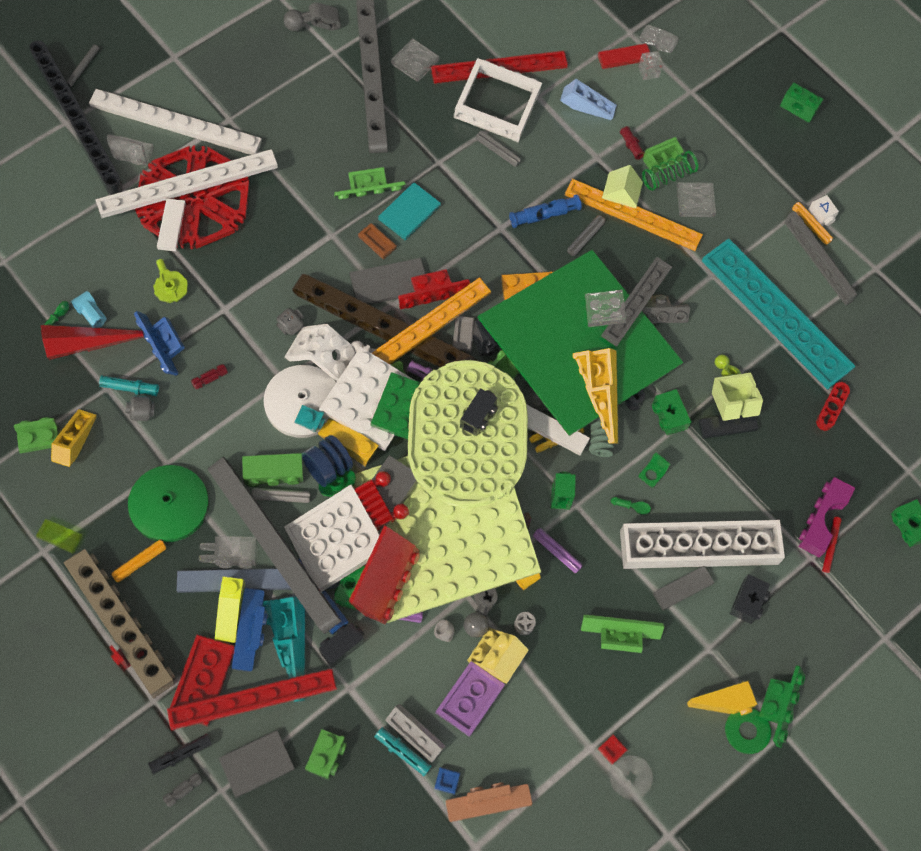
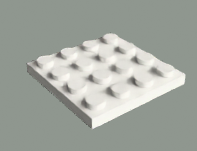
M360 347L320 406L319 411L324 412L325 415L338 423L364 435L385 451L395 435L370 426L390 373L393 372L409 379L412 378Z
M352 485L284 527L306 571L321 592L365 565L380 536Z

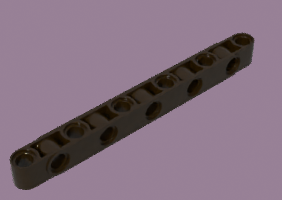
M301 274L292 288L296 296L387 342L411 326L306 274ZM350 309H355L356 311H355V312H350L349 310H350ZM387 325V326H389V327H388V328H382L381 326ZM433 336L428 337L421 342L422 344L408 351L440 368L447 363L455 361H478L473 356ZM447 358H454L455 361H449Z

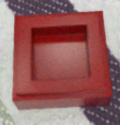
M613 734L598 750L613 765L627 751V748Z

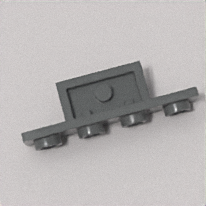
M657 295L650 298L642 312L651 323H687L690 307L689 305H671L668 296Z

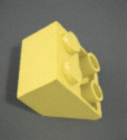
M489 628L467 661L469 663L472 661L499 681L507 684L528 652V649L516 636Z

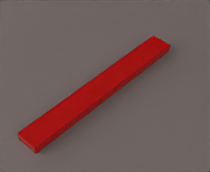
M565 51L487 59V61L494 65L503 66L507 70L520 74L564 69L568 66ZM476 61L431 66L433 82L443 83L468 80ZM478 72L476 79L491 76Z
M328 669L167 709L170 729L176 730L335 691L337 688L333 670Z

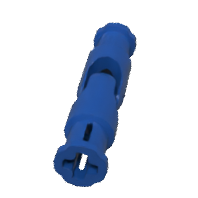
M576 194L572 198H561L549 203L524 208L520 212H510V222L512 227L516 228L520 224H531L548 219L551 216L567 214L568 211L575 209L581 210V200ZM538 210L542 215L541 217H537Z

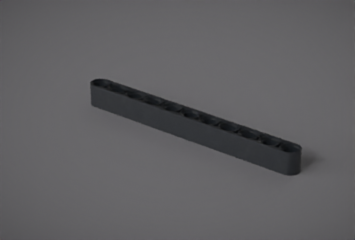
M40 40L33 41L29 48L34 62L104 188L110 195L122 192L123 188L117 171L45 43Z

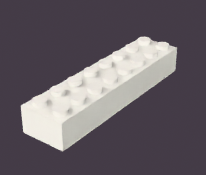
M780 520L623 524L620 530L623 569L779 565L785 558Z

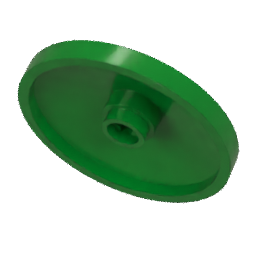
M176 465L159 466L147 471L135 482L128 498V511L134 526L141 534L154 541L175 542L190 536L202 525L209 508L208 493L202 480L191 470Z

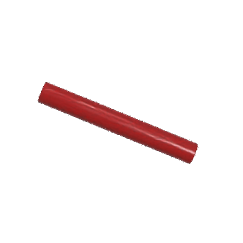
M834 517L831 528L833 536L827 547L822 571L825 573H830L842 520L840 517Z

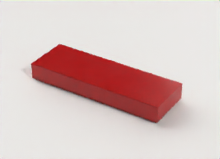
M647 43L601 51L598 52V58L602 69L650 61L651 54Z

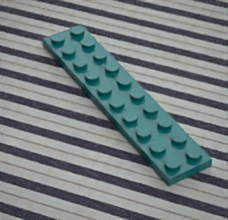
M729 238L702 258V262L827 390L856 367Z

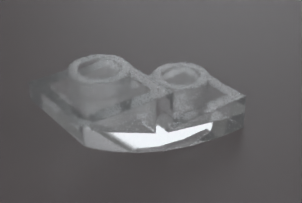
M646 25L639 40L642 43L655 45L657 50L672 53L679 38L660 28Z

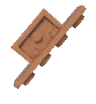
M504 783L493 784L491 789L483 790V787L470 789L471 793H467L465 797L450 799L445 802L450 822L532 805L528 784L510 787V785L504 786Z

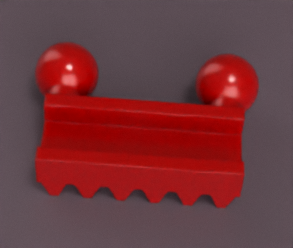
M380 471L374 480L371 479L355 488V492L377 530H380L381 526L390 521L392 523L395 519L402 520L409 515V508L405 504H397L393 512L390 513L379 493L378 486L385 487L391 482V476L386 471Z

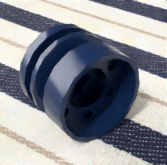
M328 435L324 440L319 441V448L312 446L302 453V459L306 468L322 487H326L334 482L337 478L336 474L342 476L345 474V471L348 472L353 468V462L347 450L333 435Z

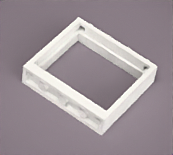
M477 58L456 105L454 118L519 142L540 93L542 83L534 78L523 76L518 72L507 70L503 66H497L487 60ZM478 72L532 92L518 126L464 105Z

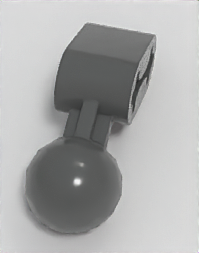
M322 3L311 4L309 12L301 13L297 9L290 10L284 15L283 20L285 27L290 31H299L305 23L310 21L312 25L330 31L337 30L341 26L338 9Z
M495 588L473 595L478 607L475 612L467 615L463 624L469 636L478 638L487 633L489 622L486 616L494 607L498 598Z

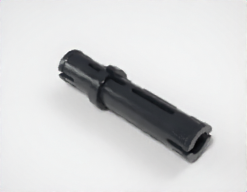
M206 733L171 752H165V755L148 762L152 774L155 775L170 766H176V763L213 745Z

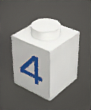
M827 195L813 201L808 209L822 226L832 224L839 212Z

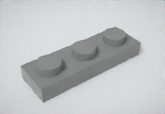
M400 704L395 706L385 720L431 763L445 748V745Z

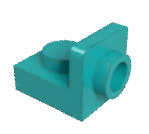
M302 405L294 423L316 432L317 428L321 429L325 422V418H323L324 412H318Z

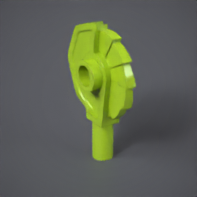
M159 259L156 263L160 271V277L156 279L155 285H153L154 294L160 301L167 303L176 301L177 303L187 294L188 282L179 272L169 271L163 259Z

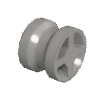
M529 612L518 614L514 622L516 632L524 636L529 635L535 627V617Z

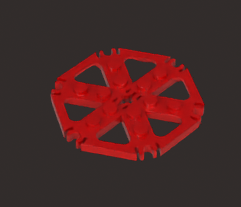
M195 145L192 146V149H190V146L152 160L148 164V168L151 171L143 170V175L140 174L139 187L176 177V175L166 170L165 167L180 160L188 161L186 174L206 168L207 163L210 161L222 164L231 160L207 147V152L204 146H202L201 151L197 152ZM248 177L171 198L183 200L186 203L178 243L180 241L181 249L184 248L185 243H190V248L193 249L195 242L196 249L235 233V230L238 231L239 228L235 222L243 224L244 219L246 220L250 184ZM234 190L241 192L240 206L237 210L215 199ZM193 194L196 198L193 199L190 195ZM166 200L135 209L138 218L145 216V218L140 219L143 227L157 236L160 233L157 223L163 219ZM201 213L223 226L222 229L206 237L199 236Z

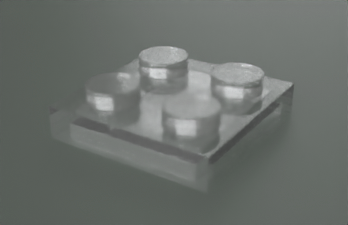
M412 38L391 59V64L418 82L431 69V66H434L439 61V56Z
M678 182L679 216L715 217L716 208L713 183Z
M623 290L585 294L588 327L626 323Z

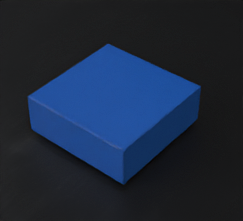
M439 768L434 789L455 795L460 773Z

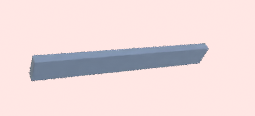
M278 569L177 571L178 593L220 592L223 577L243 579L245 581V588L292 590ZM340 580L335 584L331 585L330 587H328L327 589L338 588Z

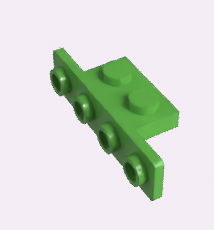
M384 167L349 172L351 190L334 192V197L342 200L348 199L349 195L356 194V197L366 196L367 192L374 191V194L384 193V189L399 191L402 190L406 183L403 181L387 184Z
M584 615L581 625V631L601 633V649L642 653V638L661 639L664 629L663 623Z

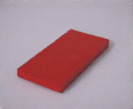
M196 635L170 708L219 696L233 659L235 646ZM210 721L200 724L204 726H209Z

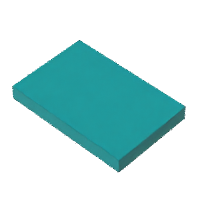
M413 182L378 216V220L402 239L406 240L441 206V203Z

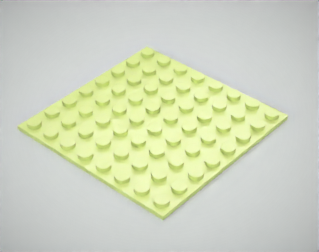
M408 456L397 460L410 468ZM382 465L356 473L354 489L371 480ZM417 483L403 503L409 508V515L402 520L395 519L392 523L390 521L387 527L414 544L420 551L417 564L413 565L410 571L411 577L404 584L402 597L398 602L396 601L393 608L394 614L387 623L541 573L515 488L499 500L484 506L457 507L435 499Z

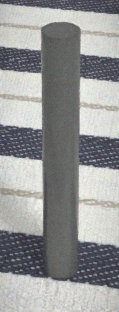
M97 45L92 46L66 82L69 87L73 86L99 51Z

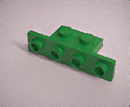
M798 665L795 667L791 683L775 679L770 680L759 714L760 719L778 723L773 742L779 748L787 740V727L793 721V708L795 704H798L800 697L799 688L805 682V674L801 666Z

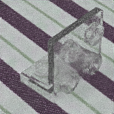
M107 135L112 157L121 161H130L136 165L142 164L147 166L154 149L153 144L121 136Z

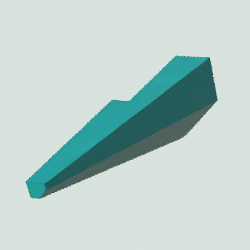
M297 597L264 601L262 607H265L268 616L266 622L267 625H271L274 634L272 640L281 666L286 668L288 679L305 675L304 606ZM305 698L294 700V702L304 701Z

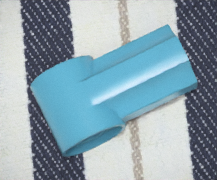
M88 291L71 300L76 311L85 317L92 328H100L107 321L105 315L97 307L94 298Z

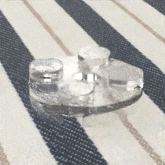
M625 756L614 764L610 772V782L616 793L618 792L625 799L634 800L641 798L651 789L653 775L651 768L643 758ZM629 772H632L633 775H636L637 779L634 780V783H631L630 780H626V776L629 775Z

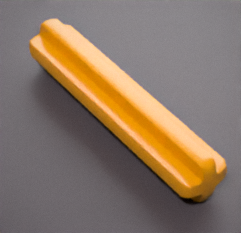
M797 202L792 207V210L803 219L804 223L825 245L833 240V237L800 202Z
M161 540L156 541L111 573L112 577L116 582H120L166 550L165 544Z

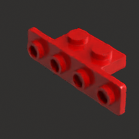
M446 269L411 277V283L415 292L399 295V308H412L434 301L446 300L470 284V280L466 279L451 283Z

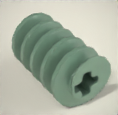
M599 417L591 422L589 451L599 457H611L613 452L610 450L614 446L608 443L609 439L605 429L601 426L602 422Z

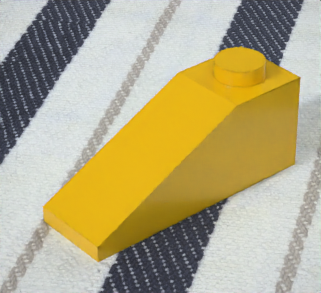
M80 409L77 410L52 442L51 461L68 467L73 464L80 454L96 420V414Z
M328 419L318 432V435L324 439L328 435L336 437L345 447L350 457L365 467L379 446L364 435L332 419Z
M746 681L692 698L687 702V705L692 708L728 714L740 712L742 716L753 712L752 708L757 705L749 682Z

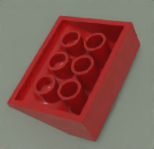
M384 526L349 602L364 616L386 625L387 621L394 614L393 608L396 601L398 602L402 597V588L411 577L410 571L413 565L417 564L420 551L418 548L389 527Z

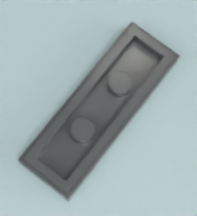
M705 566L655 591L653 595L664 611L710 587L715 582Z

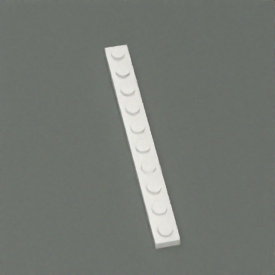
M98 89L95 90L89 101L90 107L250 155L257 154L262 143L261 138Z
M271 149L96 199L101 218H105L278 168L277 162Z

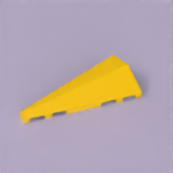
M608 348L593 352L588 350L573 353V358L577 361L580 368L578 370L584 378L585 387L594 409L602 422L601 426L605 429L609 439L608 443L616 444L618 443L616 350Z

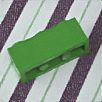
M302 453L242 456L243 481L249 487H257L260 484L277 486L279 483L296 485L299 482H303Z

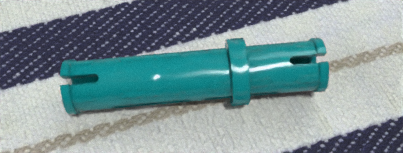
M101 375L99 380V387L135 393V395L147 394L157 396L159 393V384L146 383L142 380L134 381Z
M381 727L374 738L388 747L390 753L394 752L423 777L432 767V765L428 764L401 742L402 739L394 737L384 727Z

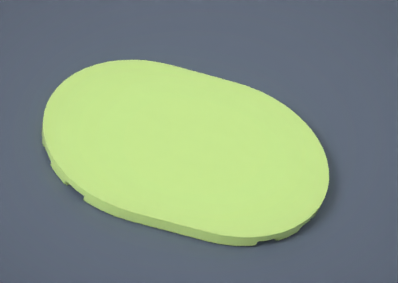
M461 360L447 363L445 366L433 370L416 388L410 404L408 460L415 479L429 495L443 503L457 507H479L499 500L515 487L522 476L526 464L528 427L526 400L516 382L507 373H503L491 364L474 360ZM481 388L485 391H491L498 397L497 406L499 407L495 415H490L487 421L489 423L485 431H480L478 436H475L460 428V419Z

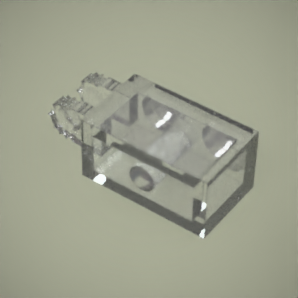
M215 536V543L200 544L201 550L214 551V555H200V562L215 563L220 568L239 566L240 568L248 569L251 566H256L257 539L255 537Z

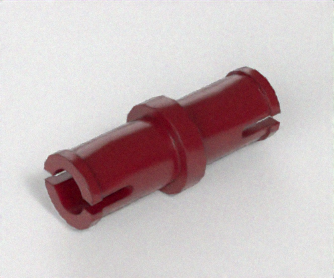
M629 126L623 127L620 130V134L626 142V147L631 150L636 160L643 158L645 152L639 145L638 138L633 135Z

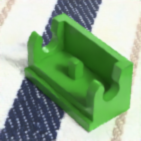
M674 137L646 149L643 161L651 170L652 166H659L661 162L667 163L670 158L675 159L677 155H681L684 151L677 138ZM679 156L676 160L681 162L683 158ZM670 160L668 164L672 166L675 164V161ZM661 164L660 168L662 170L667 168V164ZM654 167L652 171L656 173L659 171V168Z

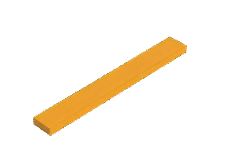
M572 179L565 192L567 197L572 198L577 194L581 203L693 251H696L703 235L638 206L632 208L602 199L603 191L575 179Z
M479 277L373 351L372 354L390 365L490 295L491 290Z

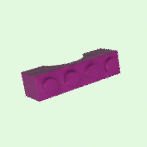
M835 477L830 482L826 481L821 490L824 492L822 498L819 497L815 502V513L809 515L806 521L809 525L807 529L802 530L798 538L801 540L798 547L819 558L825 553L833 536L825 525V514L829 510H842L848 504L855 487Z

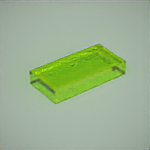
M45 519L36 534V538L73 554L82 535Z

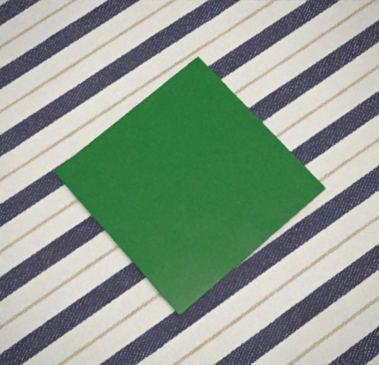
M593 250L477 317L569 436L599 418L585 387L584 378L578 370L580 368L577 361L573 358V353L588 350L593 352L608 348L616 350L617 406L683 364L680 357L642 311L617 347L601 337L629 297V294Z

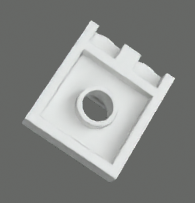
M328 324L302 327L285 358L288 361L311 360L335 381H338L355 356L352 345ZM334 350L337 353L336 360H334L332 356V352Z

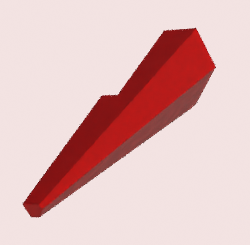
M41 325L42 340L49 360L144 338L143 331Z

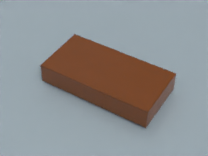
M372 223L358 233V237L383 260L397 249V245Z

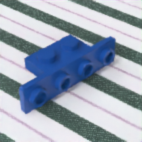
M138 311L134 312L137 325L145 333L144 338L151 344L153 354L161 362V369L166 374L178 375L179 372L171 359L185 347L169 318L163 317L152 326L146 314Z
M244 589L232 669L251 672L253 670L255 651L259 646L263 645L264 634L261 633L262 625L265 626L267 621V613H264L265 607H262L264 599L263 590Z

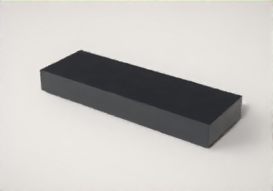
M740 415L738 419L723 421L721 416L699 419L698 421L702 439L753 432L759 429L755 416L743 418Z

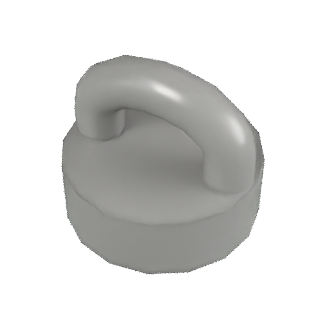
M445 619L440 620L434 629L435 637L442 641L450 642L454 636L453 624Z

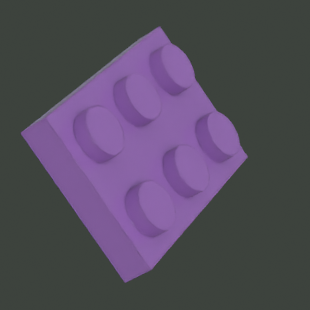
M471 661L435 713L470 737L505 684Z

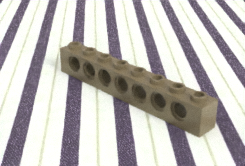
M84 549L66 560L64 564L154 699L175 685L172 680L175 676L169 667L164 668L161 662L164 659L159 651H153L150 647L153 643L147 634L142 635L139 629L142 626L136 617L132 619L128 614L131 610L126 602H120L117 596L120 593L114 585L110 586L107 583L109 577L104 569L99 571L96 564L99 562L94 554H88ZM86 571H93V574L91 576L84 577V573ZM98 586L104 587L102 592H94L95 588H97ZM107 603H115L113 608L105 609ZM118 619H126L123 625H115ZM134 634L137 636L133 642L126 641L129 635ZM147 651L148 654L145 658H137L139 652ZM156 667L159 669L156 675H148L151 668Z

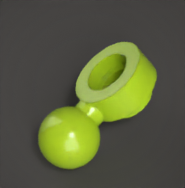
M718 355L715 358L716 367L723 369L721 372L722 377L741 374L739 369L729 365L730 360L726 355Z

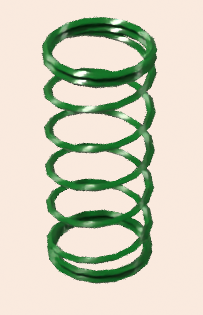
M686 151L683 156L677 155L675 159L670 158L667 163L661 162L659 166H652L651 170H643L642 177L646 187L651 191L659 188L658 178L652 171L654 167L659 168L660 179L663 184L667 185L666 174L660 168L663 163L667 164L669 178L672 181L676 180L674 170L668 164L670 160L675 161L676 172L679 177L683 178V169L676 160L679 156L683 157V166L688 174L697 172L698 161L694 153ZM687 153L694 159L695 170L691 168L687 160ZM676 162L681 168L682 176H680L677 170ZM668 166L673 172L674 180L669 174ZM660 170L663 172L665 176L666 183H664L661 177ZM646 171H647V172L650 174V176H651V180H652V183H653V188H651V187L649 186V184H648V182H647V180H646V176H645V172H646Z

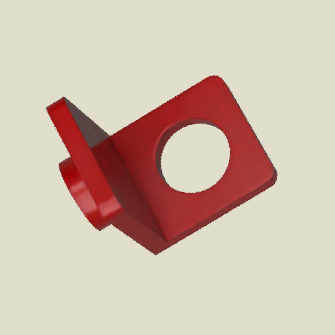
M112 645L109 647L113 653L110 657L117 665L122 664L125 669L131 666L120 649L116 651ZM139 652L137 658L140 659L144 655V652Z

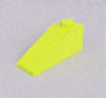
M222 578L215 640L236 642L245 581L243 579Z

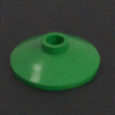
M350 470L348 472L345 471V474L342 476L336 474L337 478L334 482L326 487H322L319 484L318 489L322 495L332 497L346 487L354 486L356 483L355 473Z

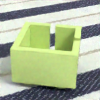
M751 373L714 378L712 395L723 421L738 419L740 415L743 418L760 415L763 399L758 388H756V383Z

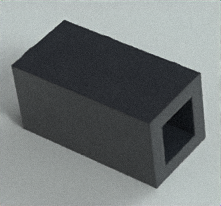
M480 388L461 417L460 428L475 436H478L480 431L484 432L489 423L487 421L490 415L494 416L498 410V397L491 391H485Z
M352 623L349 625L344 624L336 631L337 634L332 638L327 637L320 643L319 653L331 668L335 667L364 644L363 636L365 634L358 625L355 627Z

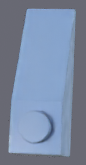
M578 79L573 80L564 87L560 100L574 110L609 120L613 119L616 104Z

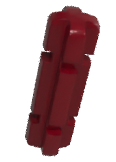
M224 364L216 366V369L213 368L201 374V377L193 378L191 383L195 389L203 387V384L207 385L218 379V376L226 375L228 373L227 368Z

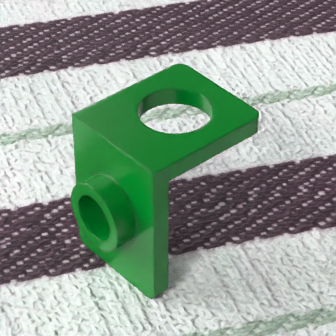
M655 452L648 465L641 471L638 477L653 488L666 474L671 464ZM654 471L656 479H647L646 472Z

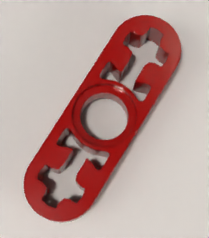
M838 382L831 389L816 420L819 429L828 431L835 424L850 393V388L846 383ZM839 389H842V394L837 398ZM830 402L835 403L838 406V410L830 409L828 404ZM827 415H830V417H829V419H828V423L825 424V423H824L825 417H826Z

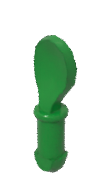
M62 301L44 325H54L58 321V317L64 316L70 308L69 302Z
M616 496L610 499L611 504L626 507L627 509L633 508L638 514H648L651 511V507L645 502L632 503V500H625Z

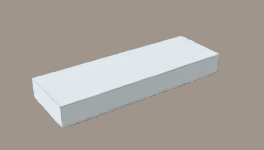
M166 199L157 249L176 251L186 205L185 201Z

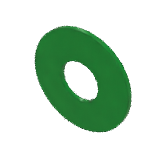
M752 709L753 712L742 716L740 712L730 714L725 724V734L728 742L734 749L744 754L759 753L765 749L771 738L769 722L760 719V712ZM750 722L756 727L757 734L755 738L747 740L741 736L739 728L742 723Z

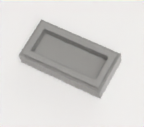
M458 316L455 319L453 347L464 353L471 354L474 317Z

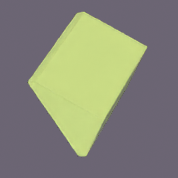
M631 165L609 172L602 199L632 208L637 207L643 182Z

